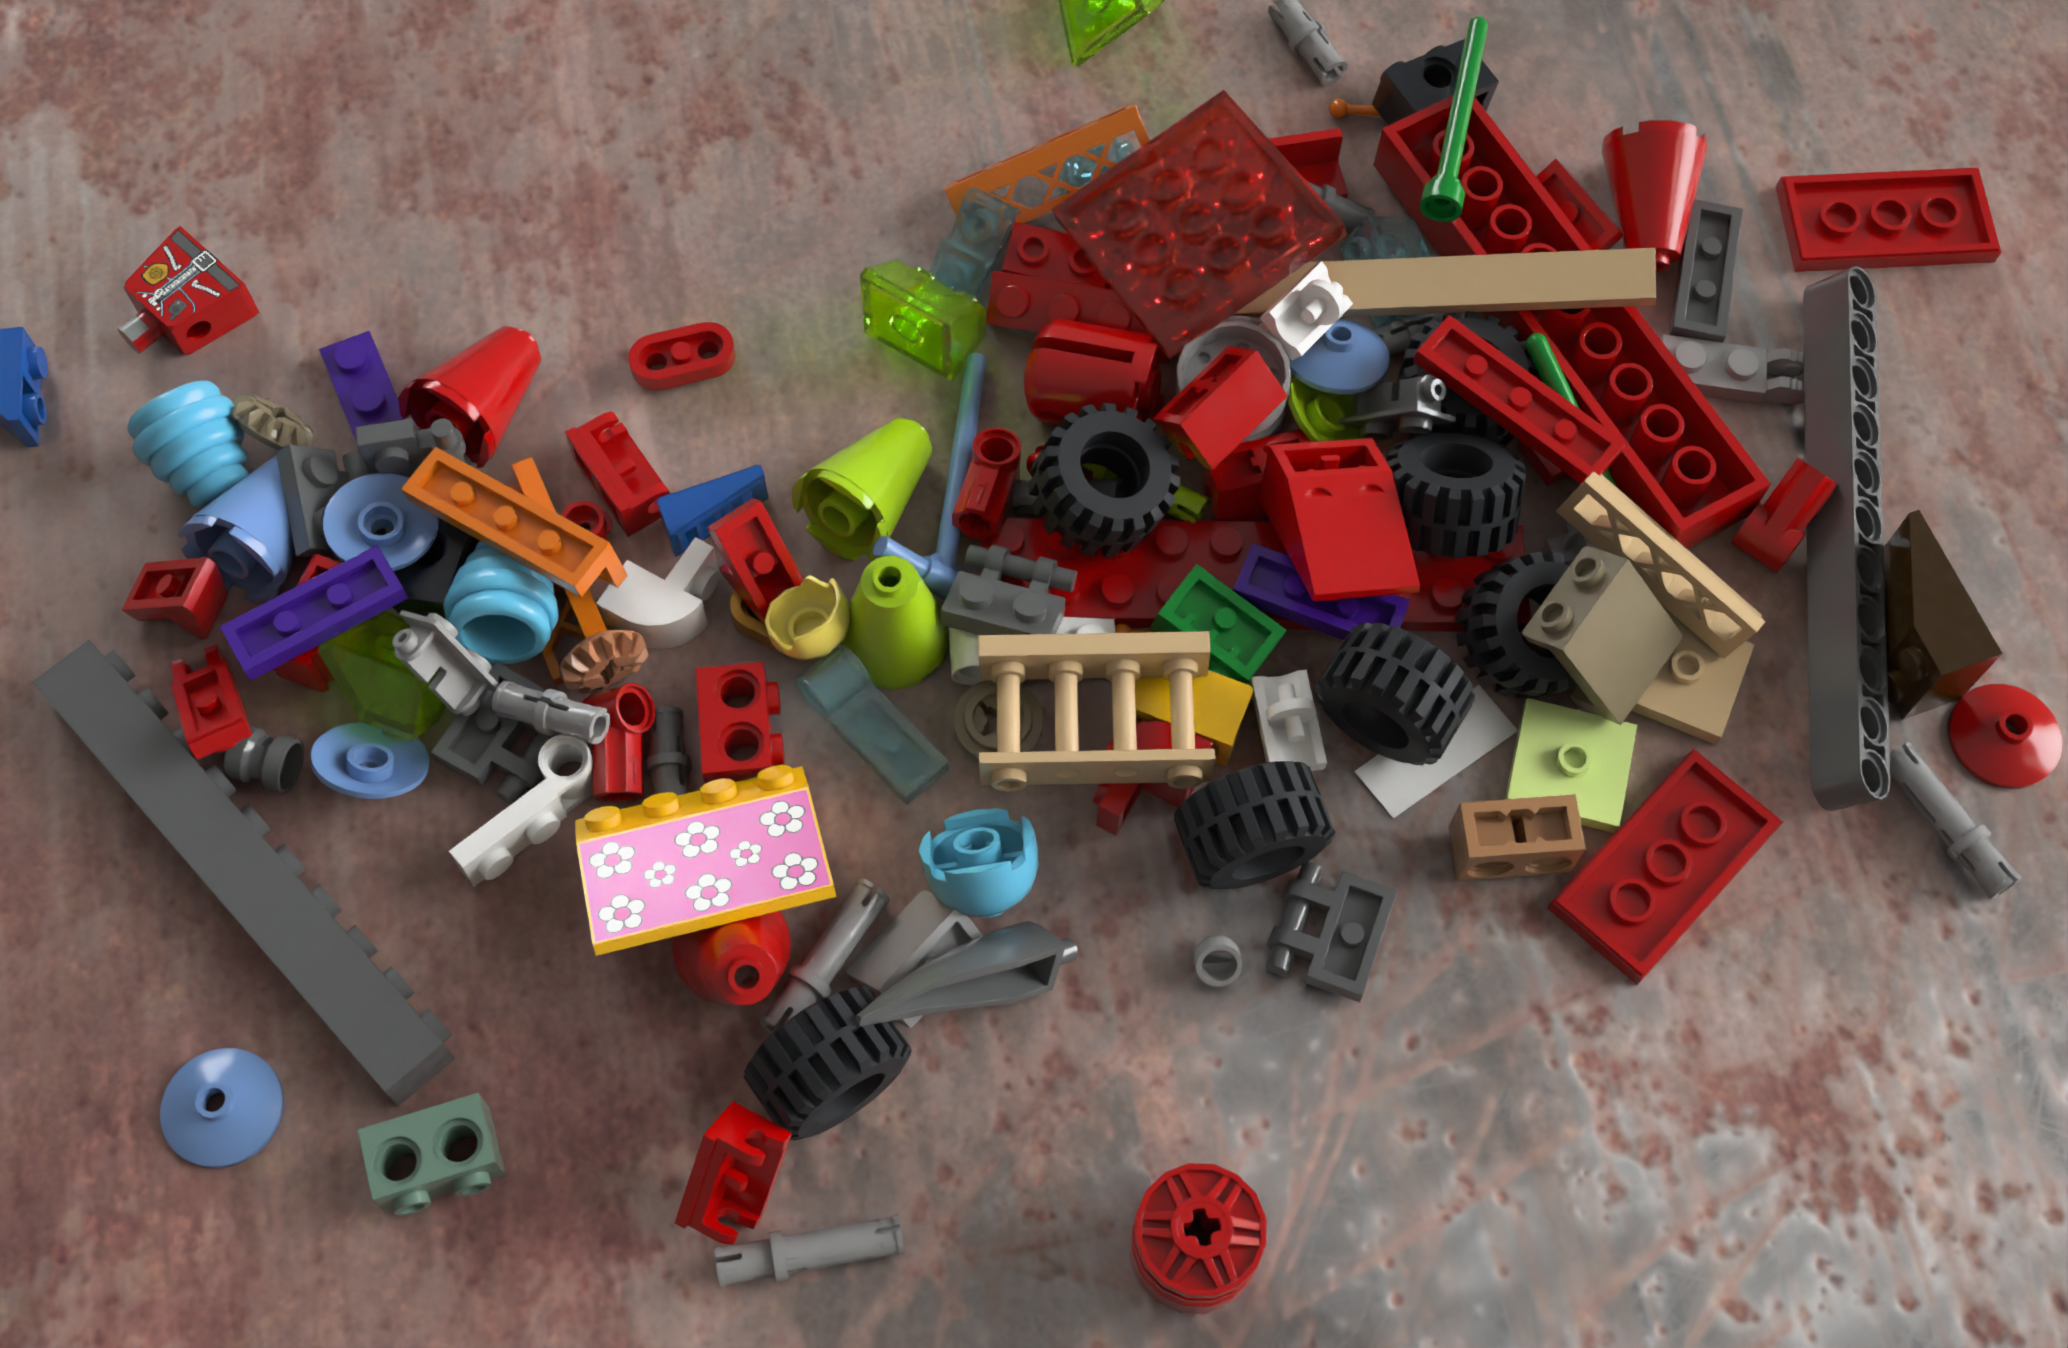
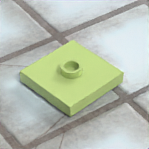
M1527 698L1522 708L1505 799L1576 794L1581 825L1615 833L1620 827L1637 724L1623 722L1619 725L1600 715Z

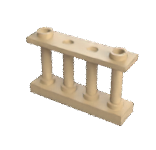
M1209 631L978 635L980 680H992L997 684V752L979 753L981 786L992 785L996 790L1010 792L1022 790L1027 785L1167 782L1171 787L1186 789L1197 787L1202 782H1212L1215 749H1195L1192 680L1195 678L1208 676L1210 659ZM1140 677H1164L1169 681L1172 749L1137 750L1135 681ZM1084 678H1106L1112 682L1114 750L1079 751L1077 682ZM1026 679H1049L1054 683L1055 751L1020 752V683Z

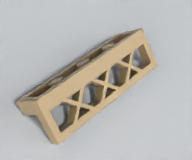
M1593 471L1556 510L1560 516L1599 550L1627 558L1659 603L1723 659L1757 633L1765 623L1761 618V613L1603 475L1600 477Z

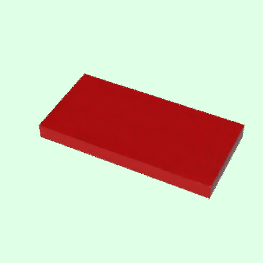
M1979 167L1782 176L1775 187L1795 272L1846 270L1854 266L1867 269L1992 263L2001 254Z
M1693 748L1559 892L1547 908L1638 985L1779 828L1783 821Z

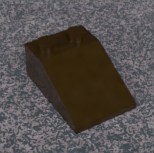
M1916 510L1906 516L1884 546L1888 702L1894 704L1902 720L1961 699L2003 654L1920 510Z

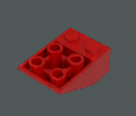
M1373 438L1269 445L1258 499L1313 601H1336L1347 598L1390 596L1419 592L1420 582L1393 473Z

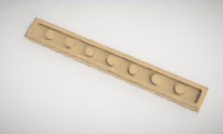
M1656 248L1322 261L1328 270L1330 281L1339 283L1343 288V294L1348 296L1353 303L1341 317L1463 313L1466 311L1491 312L1656 306ZM1319 262L1226 265L1224 315L1261 317L1294 283Z

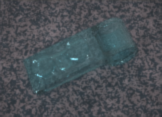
M840 643L827 656L820 657L795 678L798 689L808 703L906 805L949 770V760L871 682L870 675L865 666L844 644Z

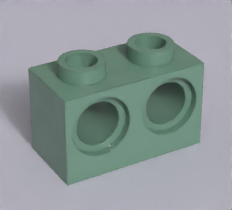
M479 1093L357 1130L372 1200L386 1213L393 1211L396 1216L414 1214L430 1207V1199L452 1192L457 1197L478 1194L492 1186L491 1180L506 1176L491 1110ZM464 1137H476L478 1140L477 1148L469 1159L462 1162L451 1161L450 1153L457 1141ZM407 1155L416 1156L417 1164L413 1173L404 1180L392 1181L390 1173L394 1163Z

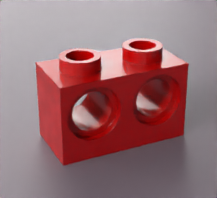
M764 662L696 668L701 766L705 784L717 779H732L734 782L754 778L757 777L760 771L768 767L785 765L782 733L772 734L771 715H781L778 681L768 682ZM738 695H747L753 698L747 706L742 708H732L727 705L731 698ZM749 746L757 750L753 757L745 761H736L730 758L732 752L740 747Z

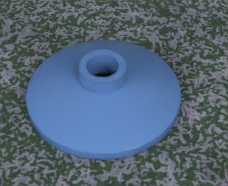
M1340 317L1302 356L1294 360L1289 358L1290 371L1297 379L1314 389L1332 394H1355L1369 390L1383 380L1389 366V352L1383 340L1370 328L1356 321Z
M374 473L348 482L332 496L324 512L323 531L329 548L342 562L378 545L392 570L396 571L416 562L429 550L437 535L438 517L408 501L401 488L409 478L392 473ZM382 528L392 530L385 535H374L377 530Z
M354 722L334 727L323 733L312 746L310 762L314 774L329 788L353 797L382 799L402 795L416 788L428 773L429 754L424 744L417 737L401 728L377 722Z
M221 1048L198 1055L178 1070L164 1092L160 1108V1122L164 1137L179 1156L197 1166L225 1168L247 1161L269 1143L279 1127L284 1109L282 1085L272 1067L262 1058L249 1051L237 1048ZM216 1093H224L225 1102L223 1106L214 1112L207 1111L206 1105L208 1100Z

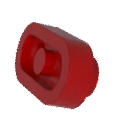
M702 322L646 335L638 339L629 351L628 361L632 376L640 386L649 390H664L719 377L730 370L736 355L732 335L724 326L714 322ZM708 352H714L717 354L712 358H701L702 355ZM656 364H663V365H665V368H663V369H660V370H650V368H651L653 365H656Z

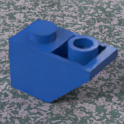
M23 327L0 329V426L25 446L36 447L39 446V427L44 425L47 419L46 405L41 395V379L46 378L48 375L46 354L41 346L36 347Z

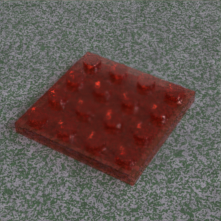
M1225 90L1219 92L1052 208L1057 222L1142 327L1152 336L1155 343H1158V346L1168 359L1183 350L1186 344L1209 332L1347 235L1342 220Z

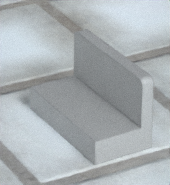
M923 890L847 968L846 974L853 982L867 987L879 997L888 988L916 969L958 946L983 936V934L968 915L961 914L958 910L945 906L931 892ZM923 1015L897 1021L911 1029Z

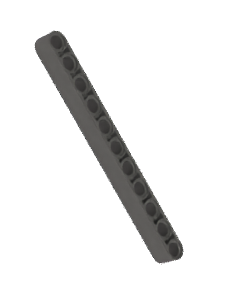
M1858 266L1851 267L1807 286L1803 294L1805 459L1807 464L1838 483L1824 506L1807 525L1810 780L1816 800L1827 811H1836L1881 800L1887 797L1890 791L1877 306L1873 283L1868 274Z

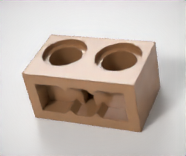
M1576 794L1462 802L1459 804L1448 826L1457 881L1570 873L1586 850Z

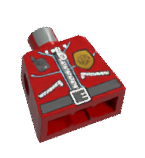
M179 226L125 281L124 290L138 313L119 327L118 332L139 354L162 336L182 354H192L252 319L260 312L245 283L186 230Z

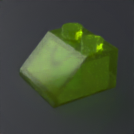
M898 259L866 267L860 274L864 333L953 381L965 365L967 355L973 353L986 336V308L981 306L979 301L969 293L963 291L956 292L938 282L927 270L920 267L912 268Z

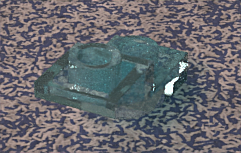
M977 187L967 189L950 235L941 240L923 287L966 309L972 308L1005 245L1020 209Z

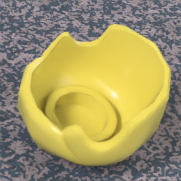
M812 575L806 576L800 586L786 589L770 603L765 618V626L775 648L789 657L800 660L827 656L845 639L851 623L848 601L834 578L825 583Z

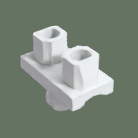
M1321 261L1312 266L1260 317L1262 323L1259 327H1262L1278 339L1289 358L1294 360L1302 356L1353 303L1348 296L1343 294V288L1339 283L1330 281L1328 270Z
M1307 669L1276 677H1251L1250 686L1253 688L1252 697L1266 763L1275 761L1303 762L1310 766L1311 771L1325 769L1327 759Z

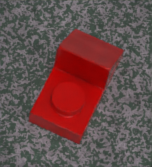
M752 498L708 526L707 529L726 562L719 568L722 576L759 620L765 624L770 603L784 590L800 586L804 579L762 501Z
M208 557L147 562L144 564L121 610L138 621L170 619L198 638L207 639L227 599L228 590L217 563Z

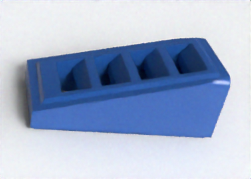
M754 465L668 494L656 500L662 524L675 557L683 554L695 537L702 541L709 538L711 535L707 529L708 526L752 498L760 500L762 503L769 499L765 475L761 465Z

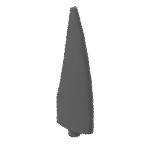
M1031 921L1016 923L958 946L916 969L877 997L856 1015L855 1020L860 1027L932 1013L974 1007L1009 1005L1053 990L1060 965L1074 961L1077 958V946L1070 938L1059 940L1039 924Z

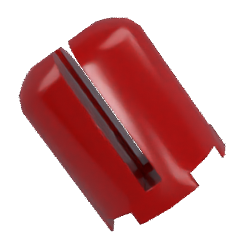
M1057 319L1043 326L1033 341L1032 351L1027 357L1024 370V393L1032 416L1041 423L1059 426L1063 418L1073 412L1077 415L1081 407L1093 404L1097 412L1104 403L1116 404L1117 412L1121 413L1124 412L1126 407L1138 411L1136 418L1144 423L1148 418L1154 422L1153 418L1162 410L1165 395L1159 394L1161 387L1159 362L1170 364V345L1167 337Z

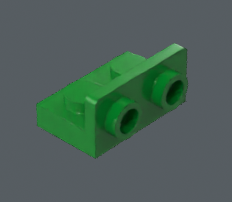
M1198 564L1194 566L1158 612L1150 628V632L1209 631L1210 659L1208 670L1244 684H1248L1251 677L1287 631Z

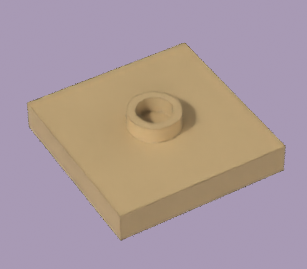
M1664 609L1684 637L1631 711L1717 745L1722 738L1755 644L1745 641L1723 659L1670 611Z

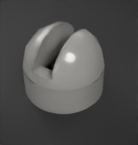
M1219 934L1207 936L1197 945L1194 963L1197 975L1204 983L1210 986L1221 987L1231 984L1240 976L1243 968L1240 950L1227 936ZM1218 952H1230L1231 955H1230V954H1226V953H1218Z

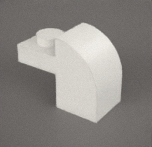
M695 537L665 580L627 560L623 567L628 576L618 588L609 584L596 602L607 629L638 632L643 636L646 648L667 649L687 643L698 636L708 625L703 601L712 595L720 579L715 549L713 546Z

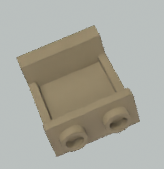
M1590 546L1582 548L1522 631L1528 642L1550 650L1578 686L1570 695V698L1579 709L1600 715L1619 725L1624 722L1684 637L1627 558Z

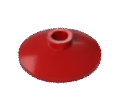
M2007 684L1979 686L1966 693L1956 703L1950 714L1948 736L1955 756L1968 772L1987 784L2005 789H2021L2033 786L2045 779L2059 762L2062 752V735L2058 722L2050 709L2040 699L2024 689ZM2005 722L2014 726L2019 735L2011 733L2007 729Z

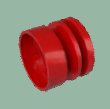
M1188 1163L1165 1172L1146 1190L1136 1213L1130 1234V1261L1139 1284L1156 1302L1180 1313L1206 1314L1229 1305L1247 1287L1259 1265L1267 1245V1218L1257 1194L1238 1174L1215 1164ZM1192 1221H1200L1203 1230L1214 1231L1206 1246H1199L1196 1236L1185 1235L1188 1233Z

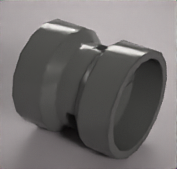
M249 725L252 736L239 741L234 747L226 750L224 758L225 775L228 779L242 783L260 780L267 790L287 793L296 783L301 772L304 760V743L301 739L288 735H279L273 739L267 735L264 729Z

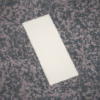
M1480 685L1472 689V692L1475 694V701L1442 757L1436 763L1431 765L1424 763L1423 766L1412 765L1378 754L1354 771L1393 819L1518 731Z

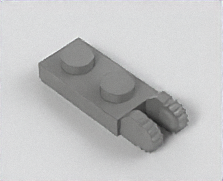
M1663 334L1661 341L1705 397L1761 404L1762 401L1779 404L1786 403V405L1804 402V382L1797 380V378L1791 379L1788 377L1804 374L1803 352L1784 348L1768 352L1766 348ZM1767 374L1779 375V377L1767 380Z

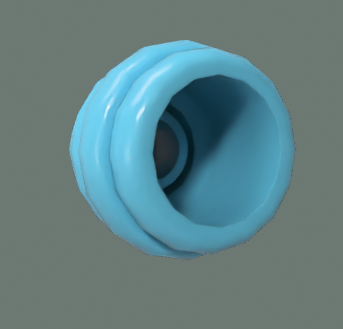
M208 380L194 381L161 394L139 408L130 417L127 425V431L134 439L132 448L136 458L141 463L150 466L152 474L158 480L166 483L169 482L173 492L181 496H188L189 503L198 509L206 507L250 474L244 468L248 460V454L241 446L245 438V432L237 425L236 419L231 414V409L234 406L233 401L221 395L220 389Z
M481 541L478 542L474 552L468 556L465 564L459 568L444 599L446 620L458 631L455 639L464 648L475 651L492 664L496 662L500 664H514L530 660L541 653L547 645L559 617L557 600L554 596L553 582Z

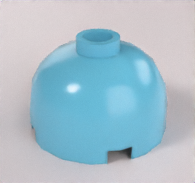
M998 808L972 810L944 820L945 831L938 834L933 840L930 831L922 838L919 855L932 894L942 904L958 910L961 914L993 918L1015 906L1031 891L1039 866L1038 847L1035 831L1029 819L1022 816L1021 824L1018 821L1009 819L1008 810Z

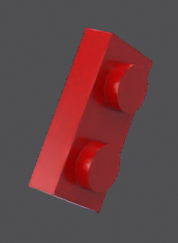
M1555 158L1536 176L1592 250H1609L1625 236L1558 159Z

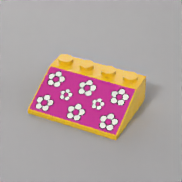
M776 765L760 771L757 777L737 782H734L732 779H717L704 784L699 791L678 796L672 792L658 793L646 798L641 805L620 810L615 806L600 807L588 812L584 818L575 820L576 846L592 943L596 956L837 897L803 766L791 768L788 765Z

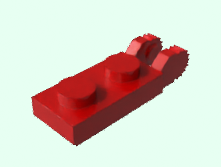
M217 644L204 648L205 660L208 666L193 672L190 665L183 658L170 663L174 680L170 682L186 742L196 760L214 752L229 750L239 741L252 736L235 677Z

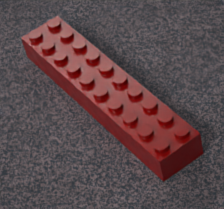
M1453 96L1382 128L1373 165L1440 257L1592 250L1475 96L1458 179L1465 191L1462 213L1454 221L1436 222L1425 217L1420 211L1423 187L1438 172ZM1635 306L1482 312L1487 320L1489 315L1500 319L1498 323L1500 327L1506 329L1511 325L1519 332L1516 339L1518 342L1527 341L1528 337L1534 333L1543 334L1547 338L1580 410L1626 442L1622 452L1608 467L1616 487L1686 549L1749 517L1760 503L1771 483ZM1537 371V374H1536L1535 377H1536L1537 379H1539L1540 381H1542L1541 378H1540V375H1539V373H1538V371Z

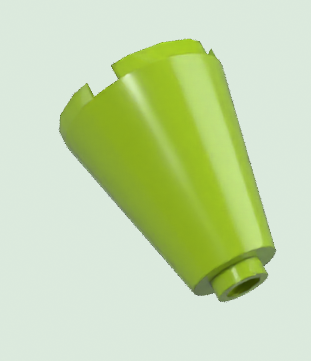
M894 418L804 472L797 479L791 490L792 505L796 514L803 508L811 522L806 527L810 535L827 550L846 560L856 561L861 555L869 556L868 561L875 559L877 556L873 554V547L876 541L881 536L891 537L932 455V445L927 431L915 421Z
M884 556L872 561L865 568L849 603L851 623L845 639L840 643L842 657L860 675V678L869 685L889 690L914 687L923 682L924 677L930 674L936 667L938 669L945 661L949 647V627L941 625V607L909 561L897 556Z

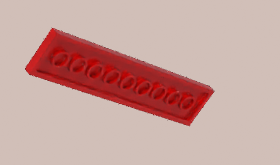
M1003 518L998 535H991L986 537L984 541L981 540L980 546L990 549L993 544L1010 549L1011 555L1035 561L1040 556L1057 560L1058 567L1077 571L1076 584L1072 593L1054 588L1050 592L1052 595L1066 598L1065 614L1063 617L1114 619L1115 626L1123 623L1127 624L1130 628H1151L1158 612L1196 564L1233 590L1252 543L1288 555L1272 523L1261 521H1196L1193 524L1186 520H1161L1144 541L1141 540L1136 548L1127 553L1121 548L1116 556L1104 557L1101 549H1098L1093 556L1081 554L1082 546L1075 543L1070 549L1061 545L1060 542L1064 538L1057 531L1049 535L1042 527L1047 519ZM1518 525V530L1512 543L1505 544V548L1498 552H1488V555L1468 556L1465 558L1439 557L1411 549L1420 582V590L1418 593L1395 594L1411 600L1400 628L1406 631L1464 632V624L1456 623V616L1458 610L1468 607L1461 600L1465 590L1476 586L1473 580L1480 573L1491 570L1492 566L1526 555L1523 525ZM1004 576L1002 581L1029 588L1031 583ZM1526 596L1522 599L1517 613L1519 632H1522L1531 620L1529 597ZM1259 609L1284 629L1315 630Z

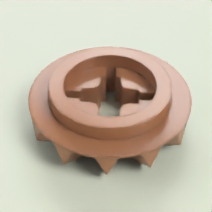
M609 630L584 639L572 648L559 666V674L567 689L589 693L596 688L606 690L609 685L616 682L623 683L624 677L637 673L641 669L640 664L649 656L644 638L635 631Z

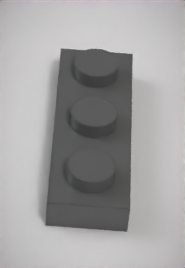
M1694 200L1679 261L1669 335L1724 342L1728 326L1743 213L1742 208Z

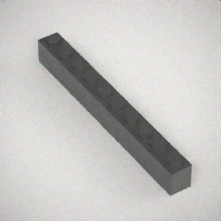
M89 639L34 680L32 683L398 1107L455 1059L443 1043L452 1035L429 1008L421 1015H418L406 1001L415 993L392 966L384 973L370 960L378 952L375 946L356 925L347 932L334 919L342 911L338 904L320 884L311 891L298 878L306 871L302 863L285 844H282L276 850L268 844L263 837L271 831V828L250 804L239 810L232 803L229 797L237 791L215 764L204 771L195 760V756L186 742L183 728L179 726L170 732L161 722L169 713L147 687L137 694L127 683L136 675L114 650L104 656Z

